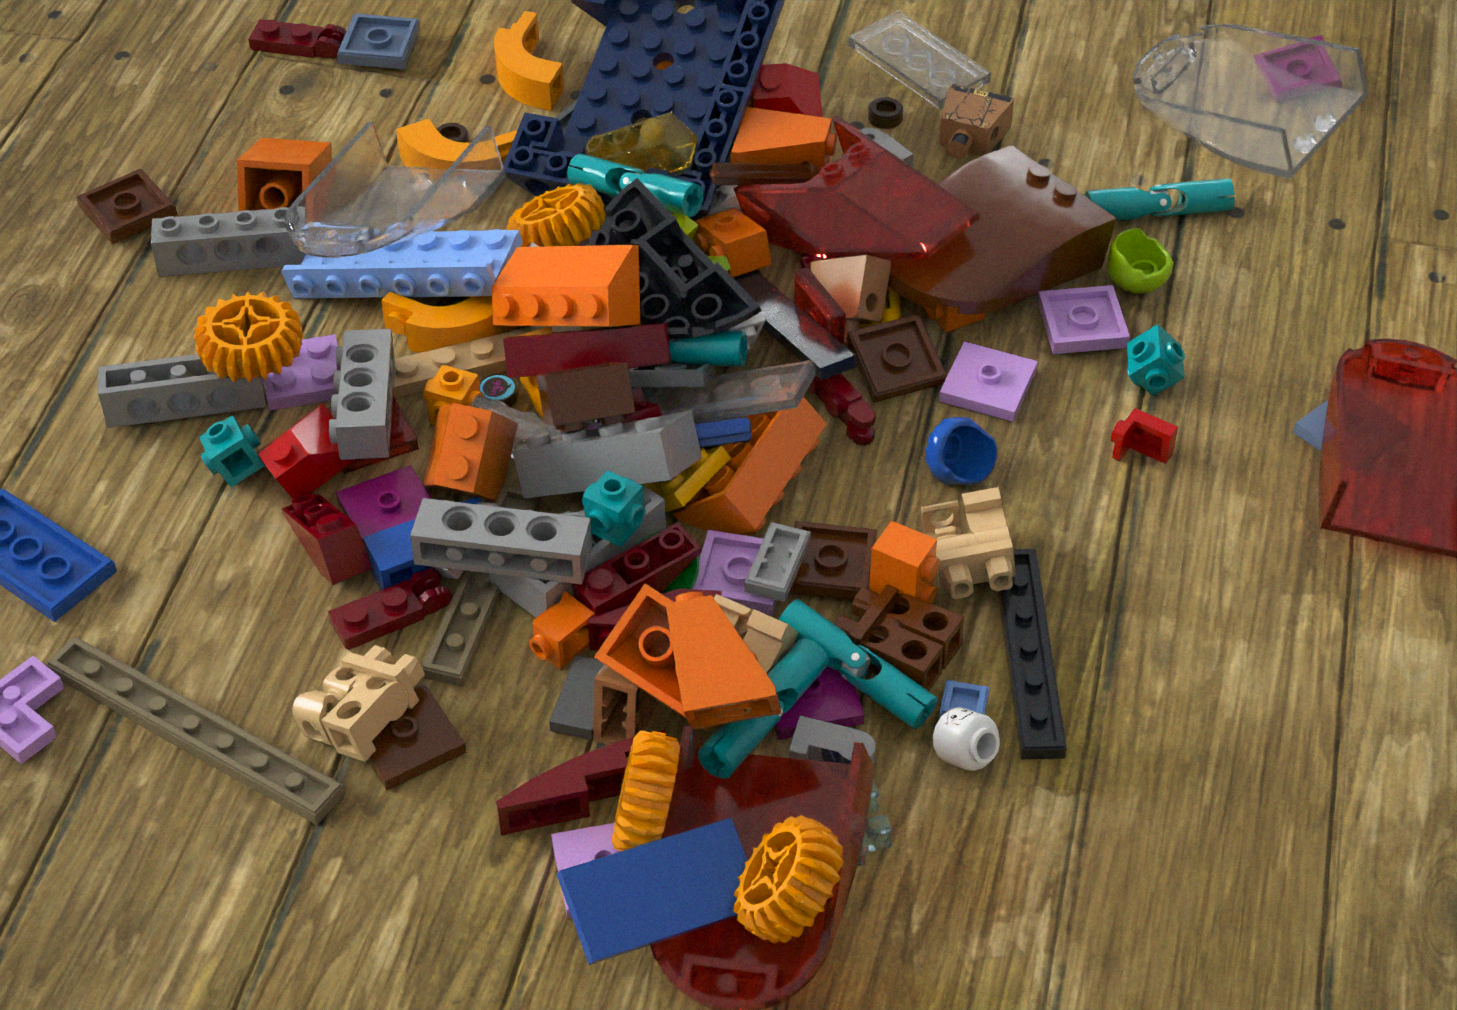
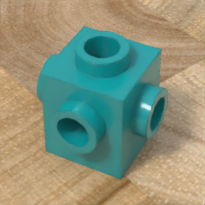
M1158 324L1127 343L1128 376L1136 386H1142L1152 396L1157 395L1168 387L1174 386L1185 378L1183 364L1185 354L1182 345Z
M233 415L224 421L214 423L208 428L206 433L199 437L205 449V452L200 455L205 465L213 475L219 472L231 488L265 466L256 448L262 444L249 424L242 427Z
M607 470L596 483H591L584 492L582 504L584 505L585 517L591 519V534L614 545L622 547L645 521L646 508L643 502V486L630 478L619 476Z

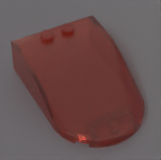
M1372 339L1366 341L1361 348L1355 350L1349 348L1343 353L1331 379L1321 447L1319 471V519L1321 529L1457 558L1456 359L1432 347L1401 339Z
M684 726L675 784L661 839L732 818L746 857L749 860L753 854V847L757 848L765 833H772L775 824L778 822L784 823L790 816L797 818L803 815L829 828L831 833L838 837V843L843 846L840 857L844 862L837 872L840 876V881L833 886L831 891L833 897L827 899L824 904V912H819L814 918V924L811 927L805 926L798 938L792 936L786 943L778 941L775 944L768 940L764 941L746 930L744 925L737 921L738 917L650 945L654 958L664 974L681 993L691 1000L714 1010H763L789 999L803 989L815 977L829 955L858 865L868 817L875 768L864 743L854 742L851 764L749 754L729 778L721 779L718 776L711 775L702 766L698 758V751L703 746V743L693 727Z

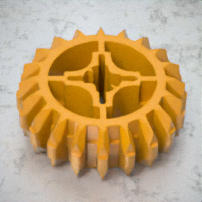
M578 183L576 185L568 184L565 187L558 186L552 191H546L540 196H535L530 202L524 203L522 208L516 209L513 213L514 215L509 218L506 227L508 230H519L523 240L521 247H529L532 242L540 247L575 246L585 239H590L592 231L600 229V226L605 221V205L592 185Z
M247 291L245 296L240 297L232 293L231 299L227 301L218 299L216 307H206L205 315L198 317L197 327L194 328L197 355L206 366L207 371L215 372L219 379L229 376L233 383L240 378H246L250 384L251 380L256 377H261L266 381L267 374L275 373L280 375L282 366H292L293 359L300 356L301 345H303V331L297 311L293 310L290 302H282L279 295L268 298L264 291L257 296L251 295Z
M640 730L633 738L613 826L611 842L614 849L624 851L662 838L679 761L680 745L677 738L666 736V733L653 730L652 733Z
M803 815L797 818L790 816L784 823L778 822L775 824L772 833H765L757 848L753 847L752 856L748 861L744 862L746 867L743 874L737 877L740 885L734 891L737 901L734 904L733 910L738 914L737 921L743 924L745 929L752 934L774 944L778 941L786 943L792 936L798 938L802 934L804 927H811L814 924L815 916L819 912H824V904L828 898L833 897L831 892L833 886L840 881V876L837 872L843 866L844 860L840 857L843 846L838 843V837L820 822L812 818L808 819Z

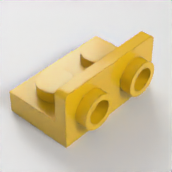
M722 445L709 450L700 448L702 458L673 479L644 483L643 485L665 499V512L684 507L731 458Z

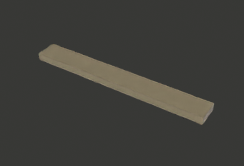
M76 636L45 663L49 669L61 678L62 682L316 825L321 822L345 795L344 785Z

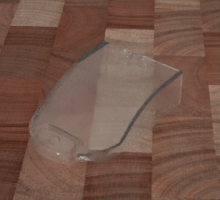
M1236 24L1200 26L1201 32L1185 37H1181L1180 32L1172 35L1152 47L1140 59L1133 74L1135 92L1140 104L1168 125L1229 161L1250 169L1289 179L1298 172L1369 95L1361 48Z
M368 122L289 207L285 217V225L292 244L301 252L317 257L336 258L354 256L411 240L451 224L477 210L506 178L492 126H485L449 168L439 169L388 166L374 122Z

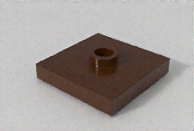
M138 169L76 197L80 209L112 245L151 228L152 219L177 216L174 203L142 169Z
M919 313L849 331L846 340L852 353L855 355V361L874 403L942 385L947 378V374Z
M795 521L794 528L811 532V542L789 593L854 600V597L861 588L869 590L871 548L877 540V529Z
M425 684L414 689L419 702L412 709L407 708L399 719L390 721L372 740L376 751L367 761L386 790L466 753L465 742Z

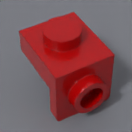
M1134 408L1125 421L1119 420L1112 431L1111 442L1114 443L1112 458L1121 461L1128 450L1133 449L1166 464L1174 452L1178 426Z

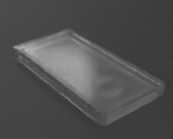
M899 10L848 37V46L940 110L944 108L951 83L979 89L990 83L991 72Z
M808 360L716 375L704 387H666L655 404L659 405L662 416L692 410L695 424L798 407L817 372L814 362Z

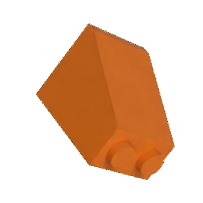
M747 107L731 150V163L801 164L803 161H810L813 165L818 166L820 171L819 183L816 187H812V189L826 187L827 183L833 184L836 162H830V159L836 151L837 134L831 133L832 118ZM769 186L780 196L777 204L787 203L788 193L803 191L800 187Z
M275 138L259 139L237 159L239 211L302 207L306 235L311 236L332 179L331 142Z
M456 403L439 407L422 484L429 488L472 497L479 496L482 499L496 501L505 483L518 423L491 410Z
M687 592L676 596L675 602L665 603L683 713L692 730L782 714L774 684L712 595L703 596L702 592Z

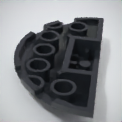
M638 178L628 184L614 197L605 208L607 218L600 230L592 231L588 246L638 245L640 325L667 323L669 339H688L718 333L732 328L762 311L760 306L718 262L714 264L680 228L677 219Z

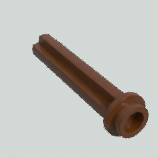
M803 161L801 164L717 162L713 164L712 169L709 171V176L715 185L800 187L802 190H809L818 185L820 171L818 166L813 165L810 161Z

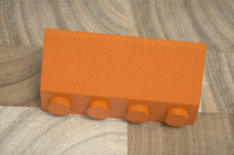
M638 245L517 247L492 285L493 325H640Z
M798 389L756 406L744 413L742 418H748L751 424V440L723 445L731 458L684 507L678 508L673 515L679 521L705 531L713 530L739 535L747 534L748 536L755 534L765 525L767 521L765 515L771 507L783 498L785 494L783 491L788 481L801 471L802 465L800 463L807 454L817 447L820 442L818 436L827 425Z

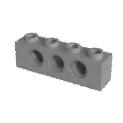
M280 207L277 209L243 210L216 214L205 213L202 215L168 216L152 219L151 246L159 277L300 265L308 252L302 207Z
M392 330L344 331L343 347H336L337 370H334L335 394L331 397L333 419L329 420L331 444L338 443L340 460L388 458L390 452L395 369Z
M197 354L98 367V396L107 428L266 407L263 378H253L250 384L246 378H240L235 383L232 382L229 376L219 379L215 372L207 371L206 366L201 362Z
M427 498L422 499L410 534L414 564L581 585L592 550L591 519L588 517Z

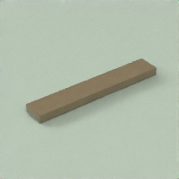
M508 486L502 487L495 501L499 507L538 511L542 502L541 497L524 499L521 489ZM464 570L421 666L425 673V679L459 686L463 685L502 595L500 588L494 582L493 585L490 584L489 573Z

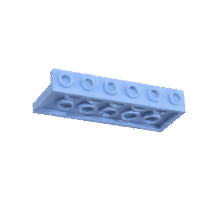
M500 229L486 231L324 233L316 235L300 265H285L281 273L293 298L385 297L389 291L404 297L492 296V285L516 248L521 247L523 240L519 230Z

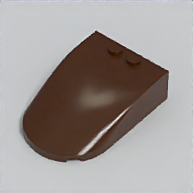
M1011 145L966 163L943 178L913 202L879 234L875 248V257L891 261L888 286L908 300L936 310L937 304L958 307V314H982L999 310L1036 295L1039 291H1046L1102 268L1117 218L1078 192L1073 185L1065 183L1052 174L1047 167L1039 165Z

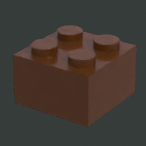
M610 362L536 375L544 423L555 426V429L561 432L584 429V421L595 419V423H601V425L625 422V414L635 412L627 363Z

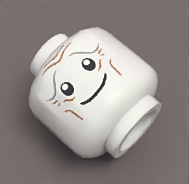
M957 707L943 714L935 725L933 747L936 755L945 763L965 770L976 771L984 768L998 753L1000 746L999 731L996 723L987 715Z

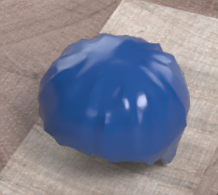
M952 417L942 420L939 425L934 427L933 432L930 433L928 446L925 448V461L931 474L945 485L979 484L993 471L998 455L995 439L972 419L967 417Z

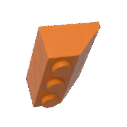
M644 584L594 658L685 717L665 604L673 601L647 584ZM751 652V653L754 655V657L756 658V660L758 661L756 654H754L753 652ZM705 727L702 729L707 731L710 727Z

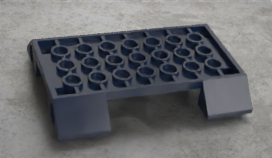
M571 0L574 5L606 26L573 113L563 135L558 118L525 112L501 170L502 175L532 195L540 196L546 191L556 189L558 186L565 187L571 184L568 179V166L583 170L582 168L569 165L571 159L580 153L643 170L646 174L656 173L698 184L703 190L702 206L696 215L689 218L695 221L708 215L719 186L712 183L709 171L714 163H727L785 0ZM685 5L694 7V9L684 14L677 12L679 8ZM663 61L673 63L672 66L667 67L665 70L656 68ZM641 118L652 120L644 127L634 126L635 122ZM597 192L605 205V210L614 199V196Z

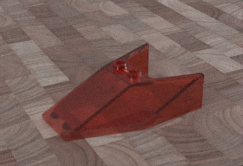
M838 115L834 116L832 120L844 155L835 162L822 167L821 172L812 179L799 184L738 185L734 188L742 213L767 231L769 244L821 258L869 255L881 259H928L980 219L978 211Z

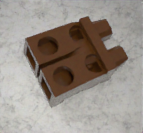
M888 584L880 594L865 588L859 590L852 603V614L861 618L859 622L840 615L834 623L846 633L856 646L861 645L869 649L928 691H930L942 674V669L945 670L963 645L964 616L911 595L898 594V589ZM870 662L867 669L874 673H880L879 668Z

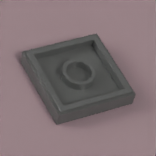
M678 362L630 368L629 376L631 387H704L716 377V366L711 365V363L693 366Z

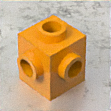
M442 365L435 377L427 381L423 393V398L427 401L429 423L431 425H436L439 407L456 403L482 409L484 395L480 392L478 374Z

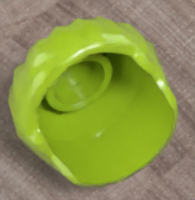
M1132 228L1120 233L1113 240L1109 250L1107 271L1110 279L1126 292L1129 291L1133 294L1152 293L1167 282L1172 274L1174 261L1157 239L1147 237L1140 228Z

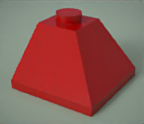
M787 63L761 66L750 97L751 108L823 117L818 73Z
M323 403L258 451V455L274 478L292 499L303 494L312 493L356 460H340L338 443L331 444L329 436V420L333 419V416Z

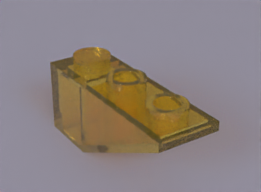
M672 112L590 137L586 145L585 155L643 170L645 173H647L649 167L667 170L671 173L691 166L698 137Z

